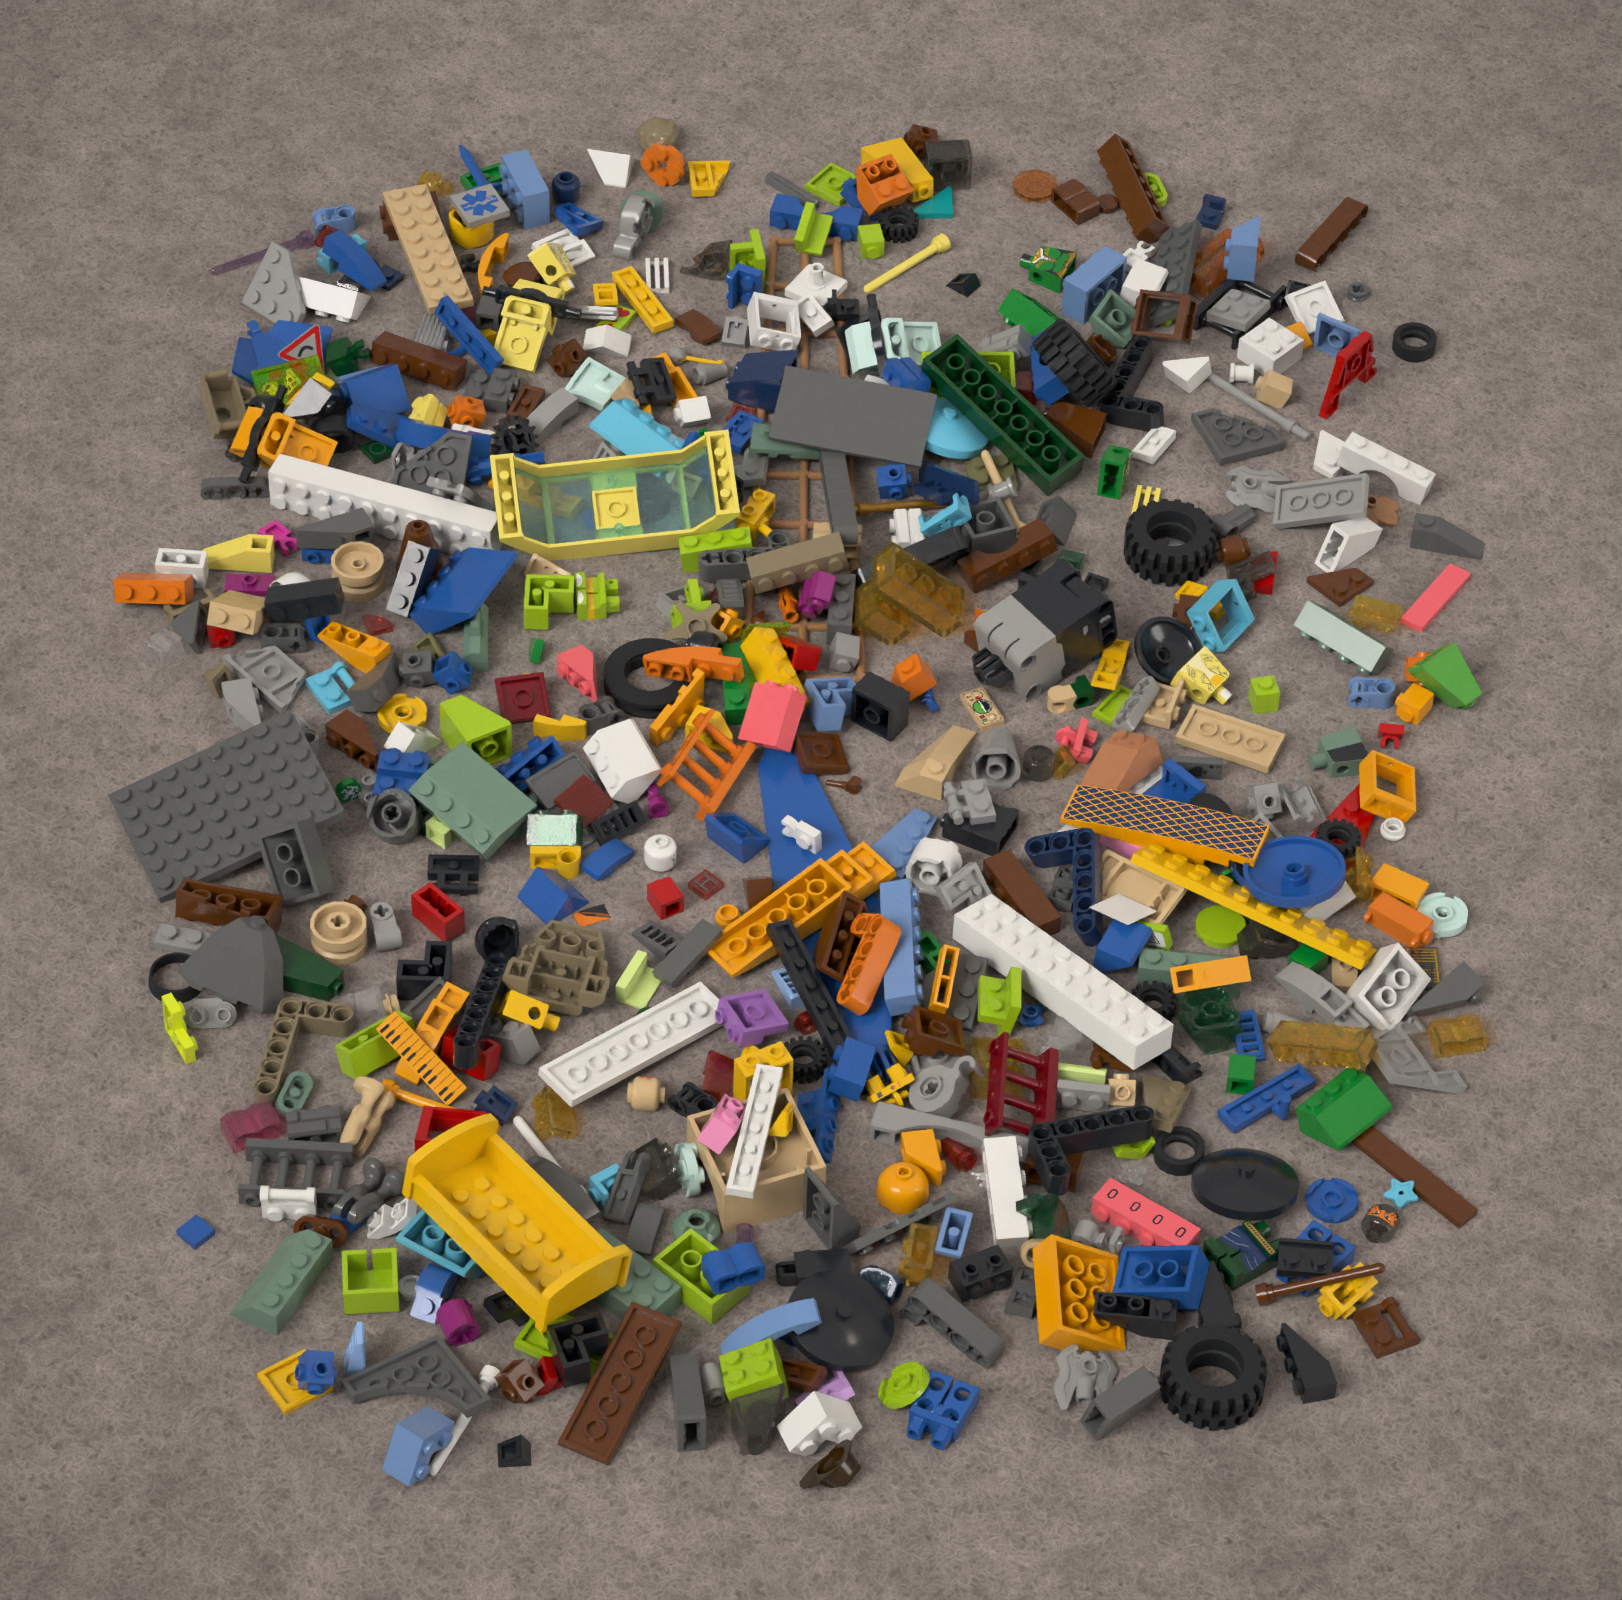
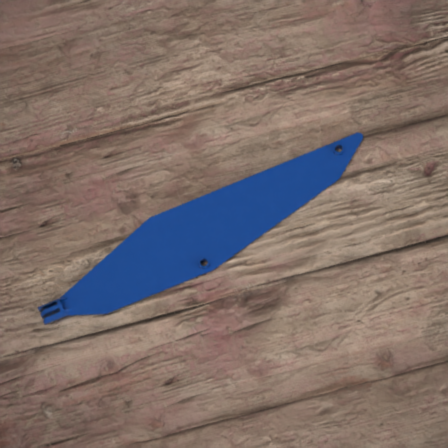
M793 746L790 753L765 748L758 764L766 833L767 837L771 839L768 843L775 892L818 859L822 858L826 862L839 851L843 850L848 853L853 848L816 775L801 773ZM787 815L793 817L798 823L802 820L821 831L822 849L817 854L802 849L796 844L795 838L782 834V830L786 826L781 821ZM875 892L862 900L866 902L867 913L881 914V905ZM822 927L802 939L811 959L813 958ZM818 970L852 1038L876 1047L870 1066L874 1076L878 1075L883 1083V1074L886 1082H890L891 1080L886 1069L897 1064V1061L890 1050L885 1035L886 1030L891 1031V1016L885 1002L884 975L868 1011L858 1016L837 1002V994L842 982Z

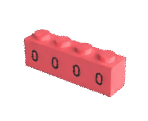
M1111 1177L1092 1198L1091 1213L1094 1214L1097 1220L1108 1222L1115 1227H1122L1124 1235L1129 1234L1133 1236L1143 1246L1199 1244L1201 1228Z

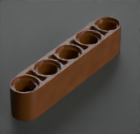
M1346 197L1299 248L1295 257V263L1316 272L1315 269L1323 265L1327 260L1326 257L1329 254L1332 255L1339 247L1337 245L1350 235L1348 233L1361 223L1359 221L1362 218L1366 217L1368 205Z

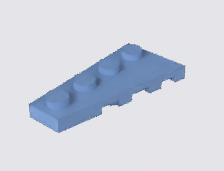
M914 808L871 847L895 869L896 877L890 881L906 878V866L915 847L924 837L929 838L937 823L938 816Z

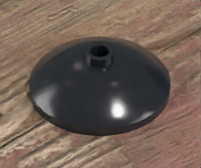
M1166 616L1153 617L1140 626L1134 639L1136 658L1142 669L1157 682L1165 685H1170L1177 672L1200 651L1198 641L1190 629L1180 621Z

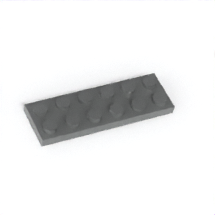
M1198 219L1190 223H1184L1172 231H1166L1160 236L1154 264L1167 269L1169 272L1160 292L1188 295L1202 224ZM1153 301L1148 329L1177 317L1180 304Z

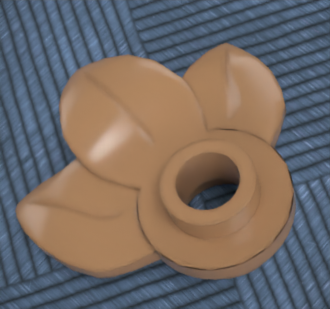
M1368 494L1367 518L1376 525L1383 523L1392 527L1397 526L1398 516L1395 511L1400 508L1399 505L1390 498L1376 497Z

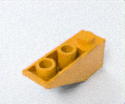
M334 621L317 635L321 641L353 667L366 674L392 653L390 643Z
M1247 955L1170 968L1174 994L1251 981Z

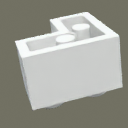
M813 1391L777 1425V1428L789 1452L808 1456L816 1452L825 1440L840 1443L846 1439L851 1441L854 1435L862 1428V1425L850 1402Z

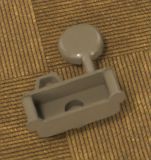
M228 367L207 372L201 370L199 393L213 439H234L246 413L245 407L256 396L254 388L238 385L236 376H228ZM300 419V420H296V421H295V422H302V423H305V424H306V420H305V419Z

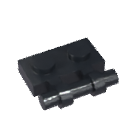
M663 357L643 359L639 363L640 368L636 367L635 361L626 363L628 369L627 376L632 381L634 387L633 394L635 399H638L640 406H646L649 403L646 396H651L653 404L673 403L677 399ZM640 378L645 379L647 386L642 385Z
M429 854L428 880H437V883L433 884L443 893L460 894V896L478 894V884H468V881H479L480 855ZM445 881H460V883H445Z

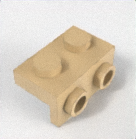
M1179 679L1176 687L1158 683L1160 690L1141 718V723L1170 729L1173 720H1178L1180 713L1179 704H1184L1187 690L1183 689L1184 680Z

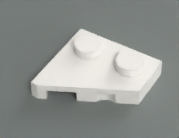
M1321 430L1313 470L1328 478L1336 477L1344 469L1336 465L1345 442Z

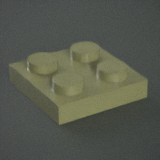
M1005 455L991 456L1002 481H1006V478L1010 476L1018 492L1013 462ZM982 457L964 459L967 477L978 481L980 491L985 490L989 484H993Z

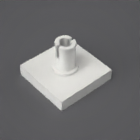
M821 263L808 264L785 288L784 296L793 300H799L810 292L821 307L826 310L827 298H832V289H837L838 298L847 288V280L824 271V266Z

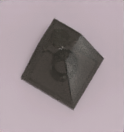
M784 1383L731 1399V1432L742 1456L748 1454L759 1455L765 1449H768L778 1432L777 1425L785 1419L786 1386Z

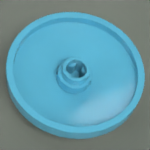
M937 396L925 449L935 454L955 459H969L980 455L985 450L989 439L948 399Z

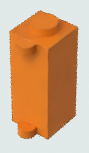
M1382 892L1368 906V912L1363 918V921L1370 923L1411 949H1421L1424 945H1428L1434 937L1433 919L1385 892Z

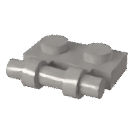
M986 779L961 781L960 789L958 790L952 782L944 783L943 795L945 801L949 803L948 812L954 824H962L964 822L963 818H969L971 825L996 822V813ZM964 801L965 806H962L959 802Z

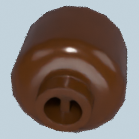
M1240 534L1221 538L1218 542L1219 548L1215 549L1218 563L1223 562L1228 568L1247 563L1248 556H1251L1247 538H1242Z

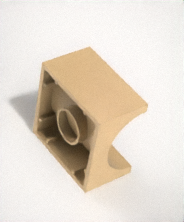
M788 1087L780 1089L778 1092L770 1128L788 1103L793 1105V1128L786 1137L768 1135L753 1199L726 1195V1186L742 1121L737 1132L722 1152L717 1154L697 1140L703 1126L715 1108L687 1116V1142H694L697 1146L698 1158L696 1160H701L711 1181L717 1201L720 1226L724 1234L802 1212L804 1173L807 1167H810L826 1184V1165ZM745 1099V1100H741V1101H740L745 1108H746L748 1099Z

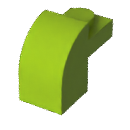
M688 579L684 586L687 601L684 604L696 612L705 610L711 605V600L703 601L704 592L702 586L698 585V580ZM673 605L669 612L672 629L683 622L681 613Z

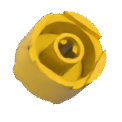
M451 205L448 215L449 236L454 243L465 249H473L487 244L494 238V221L468 229Z

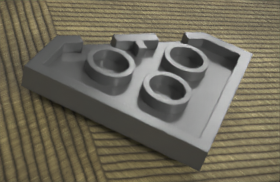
M1214 408L1192 413V423L1219 465L1284 449L1285 442L1273 426L1265 425V427L1252 424L1253 420L1234 415L1233 418L1222 415L1221 410Z
M447 432L439 440L394 470L392 484L434 495L432 494L433 489L426 485L429 476L450 481L455 485H458V483L465 485L473 436Z
M962 953L958 956L949 1008L946 1010L945 1015L961 1019L963 1030L972 1032L978 1008V980L980 975H986L989 960L986 957ZM951 961L944 964L942 975L948 976ZM936 969L925 975L923 980H920L925 999L921 1000V1007L926 1009L929 1008ZM939 987L937 1002L943 1003L946 987ZM905 1014L895 1015V1017L904 1018Z

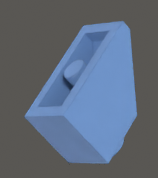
M951 1207L946 1208L934 1253L956 1259L962 1258L971 1230L973 1213Z

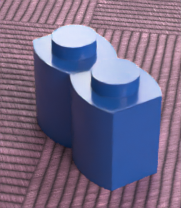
M753 1242L736 1243L728 1250L710 1251L701 1260V1271L713 1294L727 1293L739 1286L753 1285L765 1278V1265Z

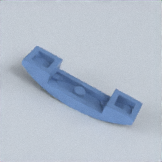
M814 1298L795 1301L754 1317L737 1328L720 1345L722 1355L770 1337L773 1341L791 1331L799 1335L821 1324L817 1301Z

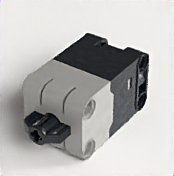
M1064 558L1059 559L1037 577L987 612L978 616L974 623L979 652L972 656L973 672L981 684L997 688L1008 684L1028 702V699L1033 696L1038 697L1041 693L1054 686L1058 681L1115 642L1118 632L1114 603L1098 588L1091 589L1084 583L1080 571ZM982 661L985 662V663H984L983 665H981L980 667H977V666H976V665H978V664H979L980 662H982ZM996 675L1000 676L997 679H992Z

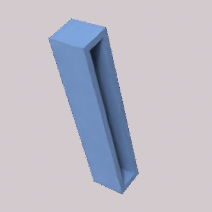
M910 878L880 883L881 914L901 928L900 938L884 973V996L890 1016L910 1013L913 1005L921 1007V1000L925 999L923 986L920 984V980L924 979L921 964L919 965V961L923 960L921 947L918 945V941H921L922 937L920 927L917 926V922H920L921 918L918 906L916 907V903H919L920 899L917 887L913 888Z

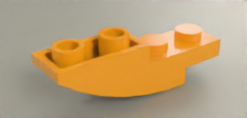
M449 982L445 983L437 998L432 1000L415 1030L436 1055L442 1047L443 1035L450 1030L470 998V993ZM401 1057L394 1074L418 1086L422 1078Z

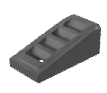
M739 579L716 580V599L721 608L744 607V598Z
M652 920L632 932V936L660 961H663L682 941L679 936ZM650 928L653 930V931H651L650 933H648V934H646V935L643 934L645 931H647V930L650 929Z

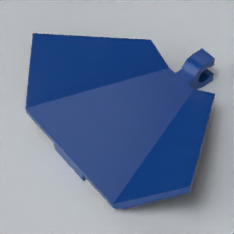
M255 320L247 322L246 326L250 329L247 331V334L252 339L239 337L232 373L255 387L252 378L253 374L274 369L272 372L280 371V379L276 382L271 380L265 381V383L285 384V371L291 369L295 373L291 367L286 368V366L294 364L279 358L278 352L314 324L278 320L268 332L263 334ZM319 325L325 365L326 344L330 343L332 327ZM271 374V377H277L278 374H276V376L274 374Z

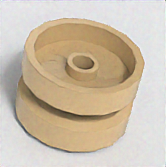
M358 541L343 544L334 551L331 556L332 578L339 577L345 596L344 600L354 603L366 602L375 599L382 593L385 587L384 557L378 547L371 543Z
M343 901L322 905L314 911L310 919L311 946L314 955L335 966H345L354 963L364 956L368 948L366 916L360 908Z

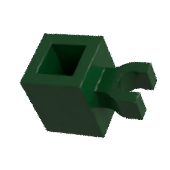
M346 336L326 344V363L335 376H343L357 371L358 359L371 357V350L369 348L362 350L365 348L363 339L356 341L353 345Z

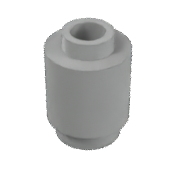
M706 1363L699 1368L704 1402L711 1405H720L728 1398L725 1392L722 1370L717 1363Z

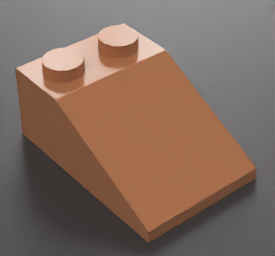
M1121 729L1114 732L1102 744L1080 785L1126 792L1163 763L1156 738Z

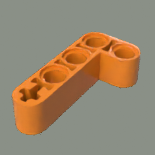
M862 913L851 924V932L859 937L861 941L837 994V1002L858 1016L865 1014L871 1006L901 935V928L882 914Z

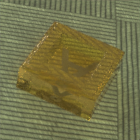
M1061 745L1047 760L1057 780L1064 779L1077 765L1069 747Z

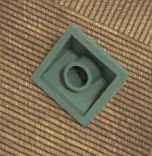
M1110 289L1089 317L1092 333H1095L1094 336L1101 334L1102 338L1109 341L1112 346L1125 347L1133 336L1131 334V322L1135 318L1136 310Z

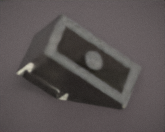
M1252 920L1237 934L1240 956L1247 955L1249 959L1268 960L1290 955L1299 948L1298 940L1255 920Z

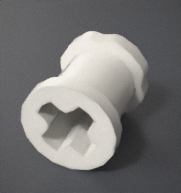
M1230 363V383L1245 381L1253 384L1254 364L1250 363L1249 366H1242Z

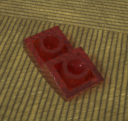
M710 1050L702 1073L705 1075L701 1090L712 1095L719 1102L725 1094L729 1096L734 1073V1060Z

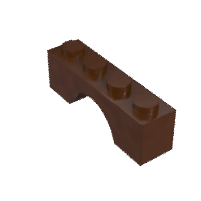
M1041 518L1019 528V539L1010 549L995 554L983 553L977 550L957 561L961 577L974 594L1058 550L1053 532Z

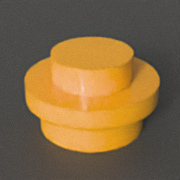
M726 904L721 906L716 912L715 921L719 926L726 928L741 917V914L734 905Z

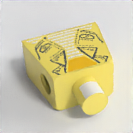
M544 242L527 255L549 286H559V288L564 290L565 295L575 289L570 278L576 272L559 243Z
M1206 646L1177 672L1170 683L1171 686L1176 687L1179 679L1184 680L1183 689L1187 690L1186 696L1202 705L1212 696L1224 705L1233 695L1223 687L1230 677L1229 672Z

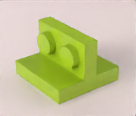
M751 229L749 230V242L730 244L729 271H733L737 263L762 270L763 291H765L766 258L759 230Z
M1012 966L1006 979L980 975L978 980V1022L997 1025L998 1036L1004 1031L1008 1032L1010 1036L1021 1010V968Z

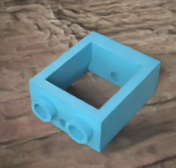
M1236 579L1218 580L1186 612L1202 646H1206L1211 652H1224L1255 620ZM1220 601L1229 622L1217 632L1208 612Z

